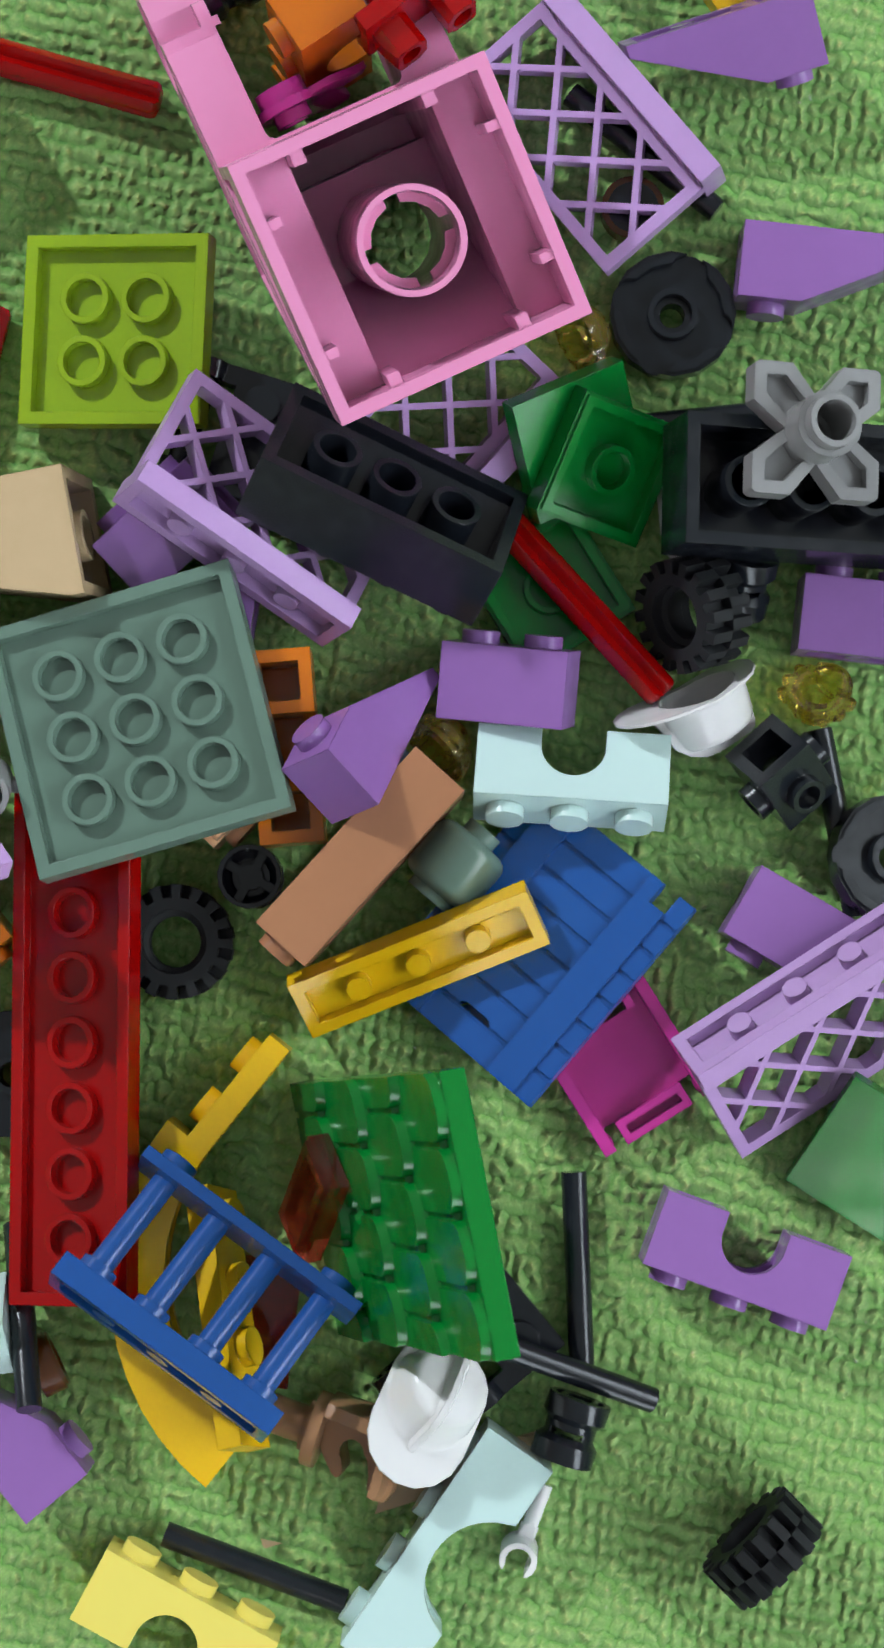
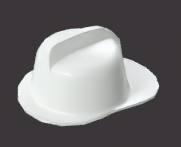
M737 659L713 667L687 681L680 687L668 691L660 700L652 705L642 701L627 708L615 717L613 724L619 729H636L654 725L661 734L672 735L671 746L675 751L690 757H709L720 753L752 732L755 727V716L746 682L754 674L756 665L750 659Z
M409 1346L403 1347L393 1362L386 1381L372 1408L367 1427L369 1452L379 1471L392 1482L412 1489L432 1487L451 1476L467 1451L486 1407L488 1387L485 1373L478 1362L456 1355L438 1356Z

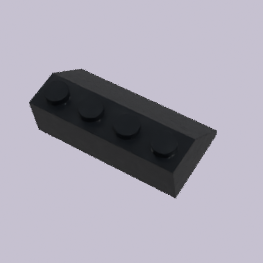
M295 382L235 513L255 522L266 530L276 532L315 551L322 557L332 559L374 579L383 586L393 588L434 608L442 614L449 615L472 626L503 573L529 495L369 417L364 416L341 426L333 417L321 394Z

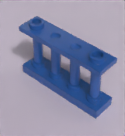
M148 1145L141 1154L138 1167L139 1171L148 1177L150 1181L93 1255L85 1253L79 1260L69 1251H66L51 1270L48 1284L259 1443H262L284 1415V1412L273 1405L278 1399L274 1393L330 1314L347 1325L363 1303L352 1296L356 1289L341 1274L328 1267H323L321 1272L193 1178L197 1173L196 1169L181 1155L170 1149H165L161 1154ZM172 1195L203 1218V1220L146 1295L139 1293L133 1300L112 1284L117 1278L113 1271ZM225 1235L256 1259L200 1335L191 1334L188 1340H186L166 1325L170 1319L167 1310ZM278 1274L309 1297V1299L254 1375L245 1374L242 1380H240L220 1365L224 1359L221 1350Z

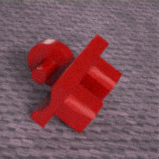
M365 0L368 5L354 14V20L360 31V35L357 36V42L367 55L371 56L378 50L399 71H402L419 59L427 50V40L414 23L431 11L448 33L455 32L475 17L476 1Z

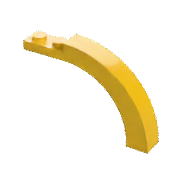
M271 1033L263 1043L252 1036L229 1065L238 1072L223 1093L212 1086L189 1114L198 1123L194 1129L191 1130L175 1116H172L165 1122L150 1146L161 1154L165 1149L178 1153L197 1171L215 1144L293 1048L274 1033ZM140 1171L139 1194L150 1181ZM172 1195L139 1237L138 1294L146 1295L171 1262L173 1235L178 1213L182 1205ZM173 1302L167 1310L170 1319L166 1325L182 1336ZM114 1334L126 1379L142 1413L157 1437L178 1463L206 1488L234 1453L231 1451H217L212 1407Z

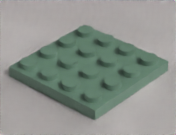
M228 558L0 627V716L40 881L49 884L297 811L289 779L281 770L285 763L237 577Z

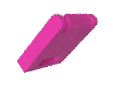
M644 976L641 977L621 1001L624 1010L603 1022L556 1078L606 1158L617 1151L612 1138L604 1131V1128L614 1122L629 1145L693 1104L680 1082H678L689 1075L694 1088L704 1097L690 1069L670 1040L679 1032Z

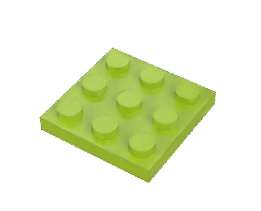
M210 233L27 235L18 424L27 429H158L191 372L197 368L210 378L216 238ZM196 395L190 405L196 429H208L209 403Z

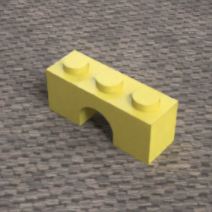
M115 1535L69 1618L121 1648L129 1647L134 1635L143 1623L153 1617L162 1615L173 1616L184 1621L192 1629L196 1637L197 1648H277L283 1628L273 1622L276 1617L275 1614L259 1602L243 1597L238 1603L216 1591L219 1584L202 1571L192 1567H185L183 1572L161 1561L162 1553L145 1540L128 1536L126 1541Z

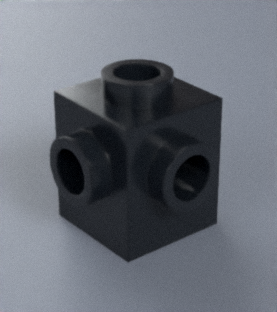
M773 713L725 755L728 762L745 784L738 791V794L748 807L762 820L772 814L790 831L838 789L824 767L830 761V757L822 746L807 732H803L799 736Z

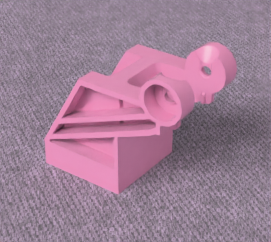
M136 0L156 51L181 103L186 108L260 277L333 417L341 426L347 425L593 313L485 51L483 50L458 59L442 24L431 11L414 23L427 40V50L407 68L399 71L377 50L391 86L277 138H271L265 133L216 29V26L220 25L221 21L217 14L210 15L204 0ZM393 194H396L399 202H416L428 219L431 233L427 256L420 267L406 278L388 273L378 262L370 265L365 251L372 248L371 232L376 219L386 209L383 200Z

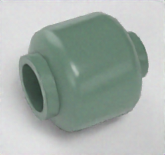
M472 817L464 826L451 819H442L410 854L408 865L414 875L408 882L443 912L482 897L503 872V865L500 859L493 853V850L499 845L500 841Z

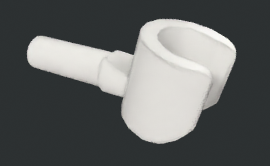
M545 1484L526 1511L518 1530L511 1531L501 1541L499 1554L501 1569L505 1565L508 1553L515 1549H521L529 1555L524 1567L523 1578H528L536 1570L538 1545L535 1537L552 1491L551 1486Z

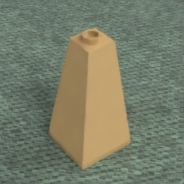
M61 463L0 476V594L81 603L112 593L107 562L91 546L102 535L101 528L96 524L99 521L92 479Z

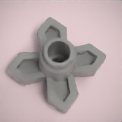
M760 359L747 367L745 405L776 434L744 456L743 494L747 497L781 500L789 496L804 477L810 473L830 504L866 506L878 499L879 462L858 441L862 432V423L880 411L881 374L876 370L843 367L835 372L818 392L814 393L793 362Z

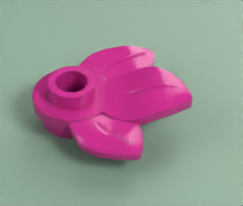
M364 61L333 73L308 88L299 74L274 85L258 95L254 100L261 111L258 118L263 129L276 126L278 132H282L310 116L326 112L348 100L351 94L348 88L344 86L364 72L366 68Z

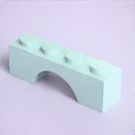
M486 1417L480 1428L475 1431L462 1461L452 1475L443 1480L441 1484L438 1483L435 1486L423 1489L411 1510L419 1517L405 1538L395 1532L389 1539L375 1562V1566L382 1571L370 1589L367 1591L358 1586L344 1605L343 1610L338 1616V1619L345 1624L342 1628L340 1645L344 1648H433L442 1636V1619L428 1596L425 1576L435 1551L453 1533L470 1525L501 1523L516 1527L553 1473L551 1462L531 1452L529 1445L489 1417Z

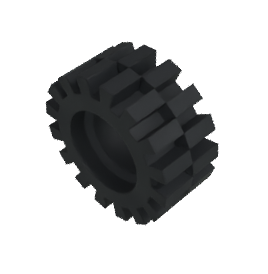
M679 556L654 563L650 566L651 571L642 575L640 582L646 588L636 590L635 601L642 603L643 609L635 611L636 622H645L646 630L639 633L642 643L652 641L654 645L649 653L656 660L663 659L662 667L669 672L677 670V674L685 675L729 663L730 660L736 659L742 653L738 647L747 645L750 636L742 631L741 628L752 626V614L743 613L742 605L750 604L751 602L748 592L738 593L737 587L744 582L740 574L737 572L727 575L731 563L726 559L716 560V558ZM689 599L694 606L697 626H695L691 618Z
M170 884L149 889L148 893L141 896L140 987L145 990V993L168 1000L190 998L211 989L228 971L226 969L230 960H233L235 951L233 949L234 927L230 924L228 918L230 916L225 908L221 907L216 899L207 892L182 884ZM175 916L191 921L197 927L201 938V946L197 956L192 962L182 967L165 965L156 957L152 948V936L156 927L163 920Z
M780 1486L776 1487L771 1493L767 1492L762 1495L757 1504L753 1502L740 1519L737 1517L730 1524L732 1528L719 1537L716 1541L718 1545L712 1548L706 1556L708 1559L703 1563V1572L741 1610H746L747 1607L751 1609L757 1606L760 1599L765 1601L769 1598L776 1586L780 1588L788 1581L787 1576L793 1570L797 1571L804 1563L802 1558L811 1554L815 1548L813 1543L820 1539L822 1534L820 1530L823 1526L784 1486L782 1488Z

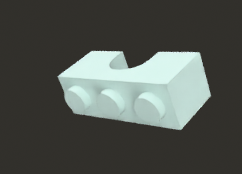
M478 723L473 788V819L486 820L487 823L502 828L517 827L522 823L550 824L554 829L564 832H578L587 827L611 828L627 836H643L652 831L664 832L669 805L672 735L607 731L605 754L602 762L588 773L568 775L555 770L544 758L542 752L543 728Z

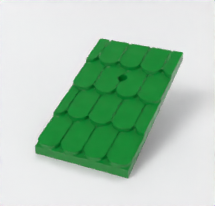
M457 1067L314 1079L290 1084L295 1112L299 1113V1118L296 1119L307 1175H311L309 1186L318 1233L324 1242L321 1243L325 1267L331 1268L345 1277L356 1289L352 1296L363 1303L347 1325L335 1317L338 1335L360 1342L376 1341L392 1347L409 1346L438 1356L456 1355L476 1362L487 1360L500 1362L520 1358L521 1353L465 1068Z

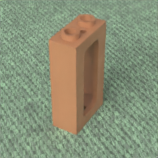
M415 746L397 766L379 805L353 815L256 921L266 931L259 940L260 944L286 967H291L296 961H299L304 967L312 965L404 864L432 828L440 820L444 819L463 799L465 790Z

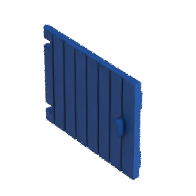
M522 823L517 827L502 828L500 833L495 836L500 843L493 850V853L500 859L503 865V872L485 895L524 880L548 931L550 944L407 1001L530 1108H532L550 1084L554 1082L570 1063L571 1059L581 1050L593 1033L597 1031L696 913V909L682 897H679L665 914L652 903L664 890L666 884L596 827H587L578 832L559 831L551 827L550 824ZM436 906L427 918L440 914L443 911Z

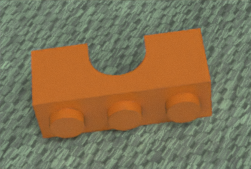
M265 0L269 20L262 25L271 42L267 45V50L275 64L270 68L278 83L300 74L308 88L333 73L364 61L366 65L364 72L344 86L348 88L373 71L372 55L368 56L357 42V36L360 35V31L354 20V14L367 6L363 0Z
M310 646L256 650L284 763L295 745L292 742L295 731L307 719L318 714L314 660ZM289 779L297 811L258 822L260 846L263 848L328 843L326 817Z

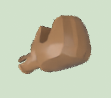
M323 1390L317 1401L313 1400L310 1405L276 1394L278 1399L273 1405L284 1412V1415L271 1433L297 1442V1449L300 1450L299 1464L313 1468L322 1452L331 1474L334 1477H339L350 1464L348 1440H356L361 1444L367 1460V1498L381 1503L389 1500L398 1484L392 1482L379 1471L369 1452L367 1427L375 1403L340 1391L334 1394Z

